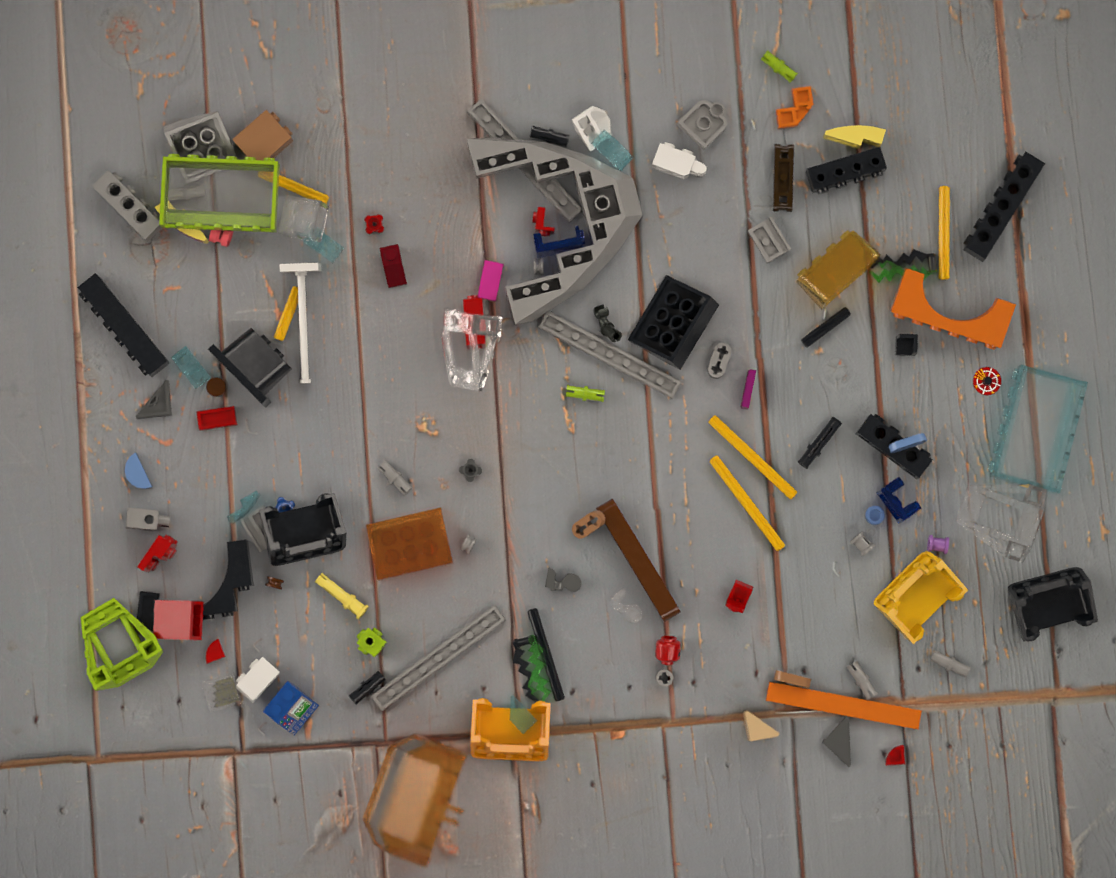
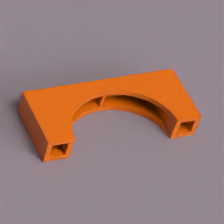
M905 267L890 310L894 313V317L902 320L908 317L912 319L914 324L922 326L923 323L930 325V329L941 332V329L949 331L948 335L957 338L962 335L967 337L966 341L975 344L980 341L985 343L984 347L993 350L996 347H1002L1016 307L1015 303L996 297L993 305L976 318L968 320L947 318L936 312L928 303L923 290L925 274Z

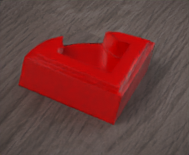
M219 639L213 641L206 651L207 664L226 657Z
M904 745L896 746L888 753L885 760L886 766L905 764Z

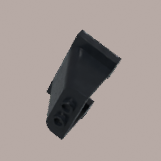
M252 328L248 329L222 352L213 344L208 350L264 407L271 403L265 395L292 370L282 359L284 355L277 348L273 350L269 346L271 342L264 335L260 337Z

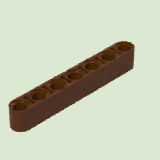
M613 498L597 507L596 510L604 514L606 527L663 621L666 622L681 613Z

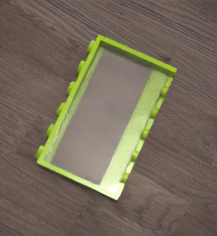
M168 154V157L163 156L159 225L162 228L277 233L279 162L275 161L274 158H264V161L256 160L255 157H245V160H238L234 156H226V159H218V156L208 155L206 158H199L198 155L180 157L179 154Z

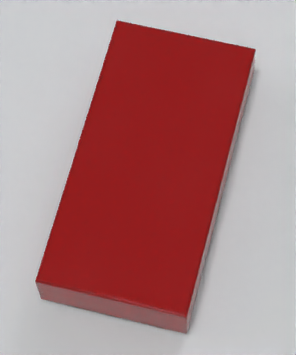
M235 406L196 411L199 431L237 425Z

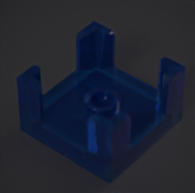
M900 477L876 492L898 524L922 509L917 501L902 508L901 501L892 494L904 485Z

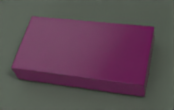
M750 369L747 372L741 402L742 409H749L757 370Z

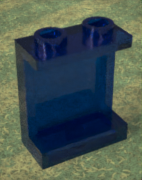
M577 225L574 230V238L544 244L541 233L533 234L537 259L582 248V244H585L583 230H579Z

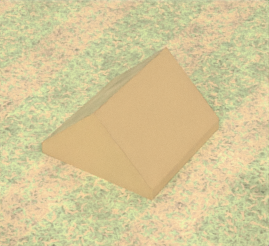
M745 710L743 712L748 741L778 737L780 734L749 711Z

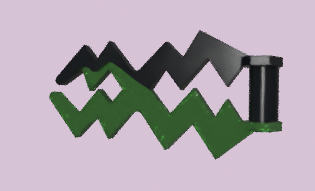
M913 249L910 256L903 253L896 262L887 254L883 260L878 256L870 266L871 269L878 264L883 269L887 263L892 268L890 271L884 268L879 276L872 271H869V274L878 283L884 277L890 282L896 273L902 277L904 269L901 265L903 261L910 266L915 257L921 263H923L925 258H928L929 271H926L924 267L919 271L914 265L910 268L924 273V281L929 275L938 273L935 260L936 254H925Z
M534 635L514 639L515 653L513 663L521 665L518 672L528 678L522 687L528 691L525 696L535 702L539 701L533 695L537 691L536 689L544 692L541 701H545L552 692L544 687L549 681L539 676L546 663L538 659V657L545 649L536 643ZM532 645L528 650L533 652L528 661L536 665L532 672L526 670L530 663L520 658L525 652L520 649V646ZM533 681L538 683L536 689L530 686Z

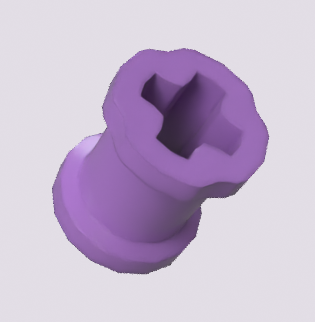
M929 535L927 551H939L947 554L949 537L943 539Z

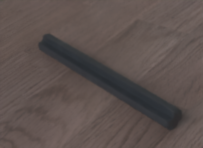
M534 608L528 610V616L555 701H561L565 698L538 609Z

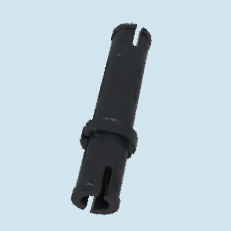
M832 417L814 442L807 446V451L798 460V463L805 469H808L813 460L821 455L820 451L842 423L835 417Z

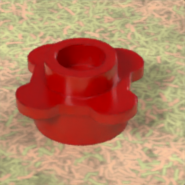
M368 215L365 217L364 220L367 225L365 230L368 234L373 232L382 233L384 231L382 215Z

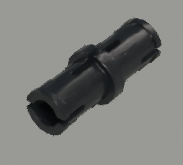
M532 126L530 138L567 147L570 136L554 132L553 129L546 130Z
M377 671L367 681H363L362 685L348 696L357 705L368 694L371 695L373 690L386 679Z

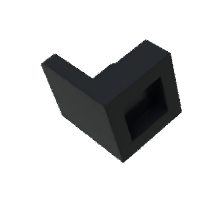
M898 334L896 336L895 355L915 356L917 354L918 334Z

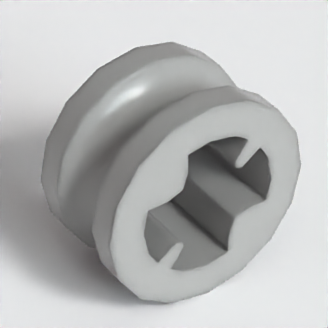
M534 258V275L537 273L544 275L543 258L539 260Z
M467 535L460 550H466L467 554H470L477 539H471Z
M660 670L656 675V682L660 686L667 687L673 682V674L669 670ZM664 672L667 676H670V681L667 680L668 683L666 684L659 680V676H662L661 673Z

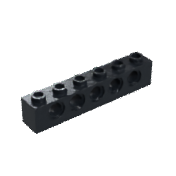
M1025 152L1022 156L1020 154L1017 156L1013 163L1015 165L1014 170L1007 172L1003 179L1006 181L1004 186L997 188L993 195L996 197L994 202L987 204L983 211L986 213L983 219L979 218L973 227L976 229L973 235L969 234L963 243L966 245L963 250L981 262L987 258L1045 165L1044 162L1028 152ZM1018 170H1024L1027 173V177L1021 178L1018 175ZM1008 186H1014L1017 189V194H1011L1008 191ZM998 202L1006 203L1007 210H1001L998 207ZM988 218H995L997 226H991L988 223ZM978 234H985L987 242H981L978 239Z

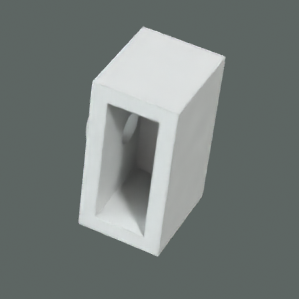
M263 657L260 660L256 658L249 666L251 670L247 674L243 672L236 680L238 683L236 689L252 703L257 700L280 673Z

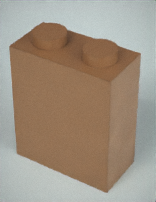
M265 110L232 140L246 157H255L256 160L264 161V158H275L293 142L291 137L293 133L286 126L282 127L278 123L280 119L274 112L269 113Z

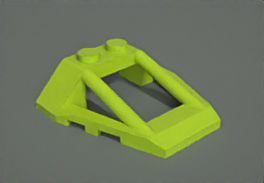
M115 598L80 617L82 636L85 643L84 654L87 661V676L95 691L120 687L151 669L163 653L156 636ZM120 618L138 652L113 665L95 632ZM134 627H135V628L141 633V635L146 639L145 641L141 642V640H140L139 636L137 635V633H136ZM92 643L104 663L102 666L98 668L96 665Z

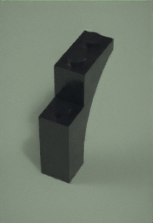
M248 540L227 542V572L218 592L203 605V620L214 619V615L222 614V617L234 616L233 612H238L235 589L238 588V592L250 590V586H254Z

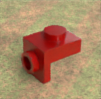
M538 207L537 212H533L532 223H536L535 232H538L540 236L549 237L550 234H554L555 228L544 226L546 210L545 207Z
M736 579L725 606L733 612L743 613L754 587Z

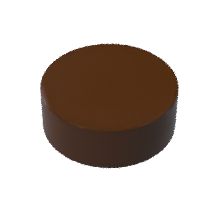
M214 377L207 382L206 389L211 396L220 397L226 391V384L222 379Z

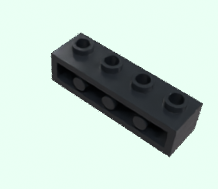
M877 147L807 168L806 175L812 193L823 194L832 187L840 189L854 181V184L863 182L865 177H880L886 171L887 166L881 147Z

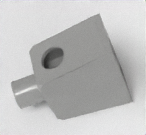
M127 508L126 528L157 531V527L169 528L170 516L158 515L159 511ZM145 517H152L153 523H146Z

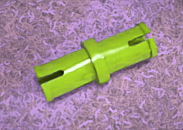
M769 50L761 58V61L774 69V73H779L789 83L798 74L788 67L783 59H778Z
M567 385V390L574 391V393L566 392V397L583 399L582 401L588 399L604 402V397L596 395H605V390L590 389L588 386L582 388Z

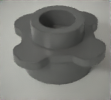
M469 459L464 466L459 468V472L466 476L468 482H472L475 476L482 473V469L475 464L473 459Z

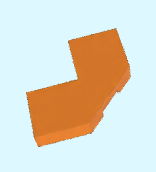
M811 86L792 88L794 107L776 109L778 129L797 127L814 105Z

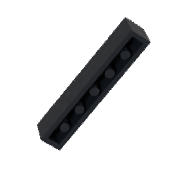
M96 273L77 287L81 291L79 296L85 303L89 301L93 306L90 308L97 317L101 316L104 319L102 324L109 332L113 330L117 335L115 340L121 347L125 345L129 350L126 352L133 361L137 360L140 363L138 368L145 376L149 374V376L154 377L170 364Z

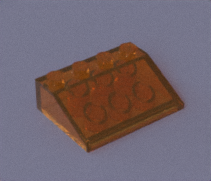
M441 507L366 525L378 581L454 564Z

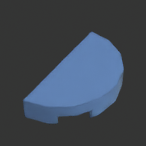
M135 452L126 462V478L137 488H152L153 486Z

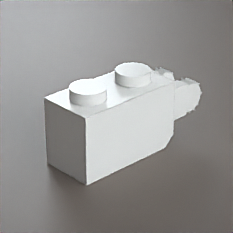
M667 142L664 144L660 143L652 163V168L681 179L688 178L689 174L701 177L707 171V166L704 163L702 164L695 160L696 156L693 155V152L682 149V151L675 149V145Z

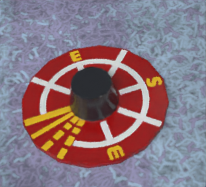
M991 367L980 368L973 376L974 388L982 395L994 394L1001 386L1000 374Z

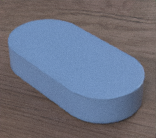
M924 433L893 442L888 447L891 453H896L925 443L927 438Z

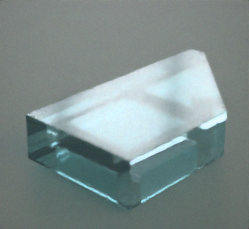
M514 695L511 696L510 721L524 734L537 722V719Z

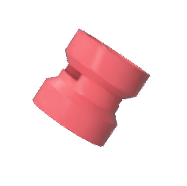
M211 230L209 241L213 243L219 242L222 246L228 247L233 231Z

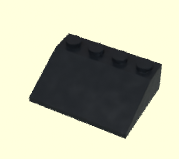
M666 275L633 329L628 341L665 363L681 370L719 304L711 296Z

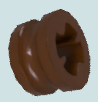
M267 576L268 583H265V586L282 590L281 584L284 583V580Z

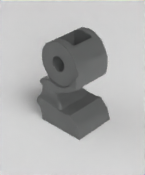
M548 568L545 587L550 588L551 591H562L564 587L571 592H576L580 589L581 579L577 575L568 573L561 582L555 580L556 572Z

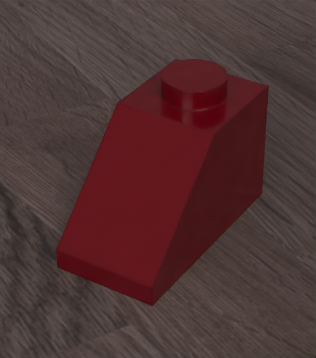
M395 244L379 248L388 288L407 285L399 245Z

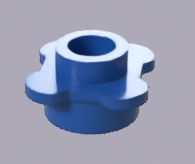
M279 497L277 499L278 503L274 508H277L279 513L293 510L295 503L292 500L287 501L284 497Z

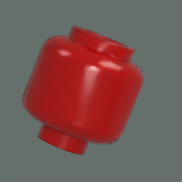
M662 636L656 642L655 657L662 661L663 665H673V662L680 659L681 643L675 636Z

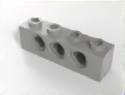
M107 170L92 187L149 242L162 229L159 225L160 216L156 212L152 214L147 209L149 205L142 198L138 200L134 196L136 192L129 185L125 187L121 183L123 179L116 172L112 174ZM119 187L121 189L119 195L113 196L112 190ZM134 201V206L131 209L125 208L126 202ZM141 214H147L145 222L138 221Z

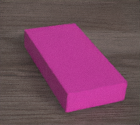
M485 260L478 298L496 302L504 264Z

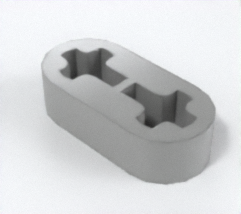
M719 343L713 351L708 366V374L714 379L722 377L725 373L731 355V348L728 344ZM725 347V351L728 354H724L722 360L718 359L720 353L717 349ZM717 362H720L719 369L722 370V372H718L717 375L713 374L714 371L711 369V367H715Z

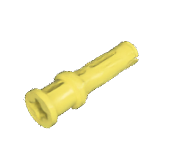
M321 573L316 579V584L343 604V608L350 610L356 615L358 620L368 610L369 606L367 604H362L356 599L355 595L348 594L324 575V573Z

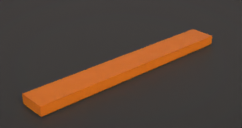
M769 682L766 701L912 729H919L922 710Z

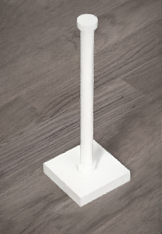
M320 263L280 264V272H295L298 282L301 379H299V383H311L308 367L305 275H307V272H321L322 265Z

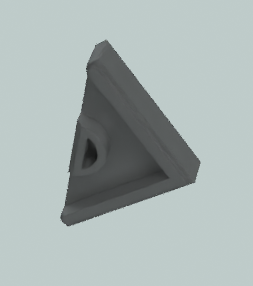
M165 380L161 387L152 395L146 405L136 415V419L172 416L169 380Z
M846 716L822 743L850 767L849 718Z

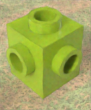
M375 627L373 629L367 628V630L362 629L356 637L359 639L356 642L359 645L357 649L366 656L370 653L373 657L380 653L387 644V641L382 638L383 633ZM369 638L373 639L372 645L368 644Z

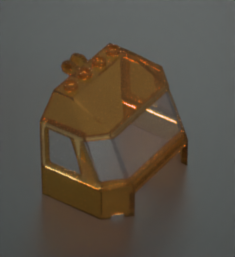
M417 733L389 745L362 818L373 844L389 855L427 868L431 862L430 856L443 821L459 825L460 821L447 817L445 814L447 809L463 814V809L449 803L464 762L467 760L470 752Z

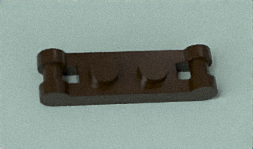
M788 144V146L774 145L773 212H779V210L792 212L794 145ZM787 154V158H780V155ZM779 197H787L786 203L779 202Z

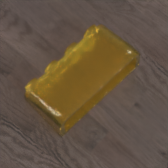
M847 230L841 235L840 242L837 244L832 243L826 249L827 253L824 256H817L811 262L813 265L808 270L805 267L797 274L799 278L796 282L821 310L874 265L881 256L872 245L854 230L851 232Z

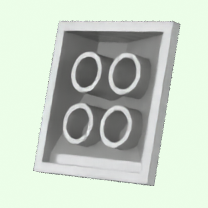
M218 111L183 119L164 126V133L173 154H179L180 157H187V155H198L199 158L214 155L218 156V159H226V156L237 157ZM180 168L186 184L221 171Z

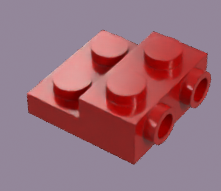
M158 535L137 567L148 573L151 570L154 571L160 563L158 559L167 561L168 558L170 560L177 552L175 548L178 541L169 535Z

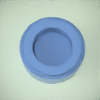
M871 506L865 512V519L871 525H878L885 518L884 510L879 506Z

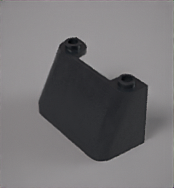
M335 493L321 494L316 500L315 505L279 513L278 509L272 506L259 510L268 555L273 566L336 553L346 547L347 533Z
M1079 567L1060 570L1008 586L1009 597L1020 636L1024 642L1036 640L1040 635L1039 630L1074 620L1082 626H1090L1092 623L1098 622L1091 580L1083 569Z

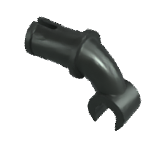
M604 304L594 307V315L598 319L601 334L607 336L614 343L618 342L622 334L608 321V307L604 308Z

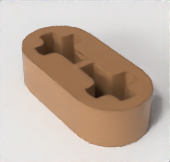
M595 510L577 521L572 527L575 537L582 539L605 524L604 514L599 510ZM597 517V522L592 524L591 521ZM586 525L587 528L581 532L579 529Z
M778 670L775 671L774 680L805 688L810 687V678Z

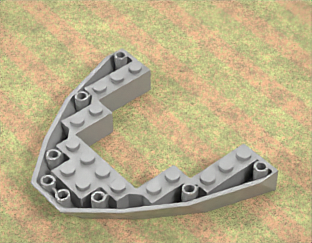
M486 137L467 139L476 179L532 165L536 183L571 174L574 175L592 245L556 254L560 272L558 274L505 287L514 326L532 322L584 289L617 254L643 215L634 180L632 177L593 157L547 142Z

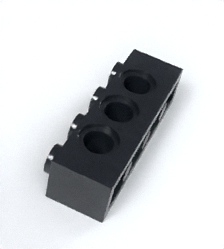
M870 414L855 434L915 479H919L933 460L930 458L931 454L923 448L919 450L915 446L891 453L888 447L892 440L899 441L904 438L899 435L900 431L895 427L885 425L883 423L884 419L879 415L875 414L873 416ZM876 429L884 431L882 439L875 436ZM907 452L914 453L915 460L913 462L906 459Z

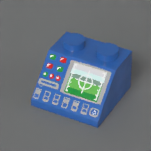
M287 681L263 712L281 727L295 735L319 705L292 682Z

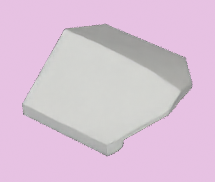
M591 106L572 119L577 134L590 152L612 138L610 119L606 112L600 108Z

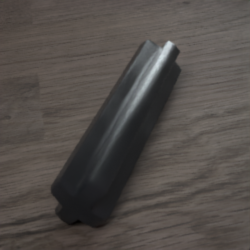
M846 307L842 308L802 338L803 345L805 347L812 345L851 315L850 311Z

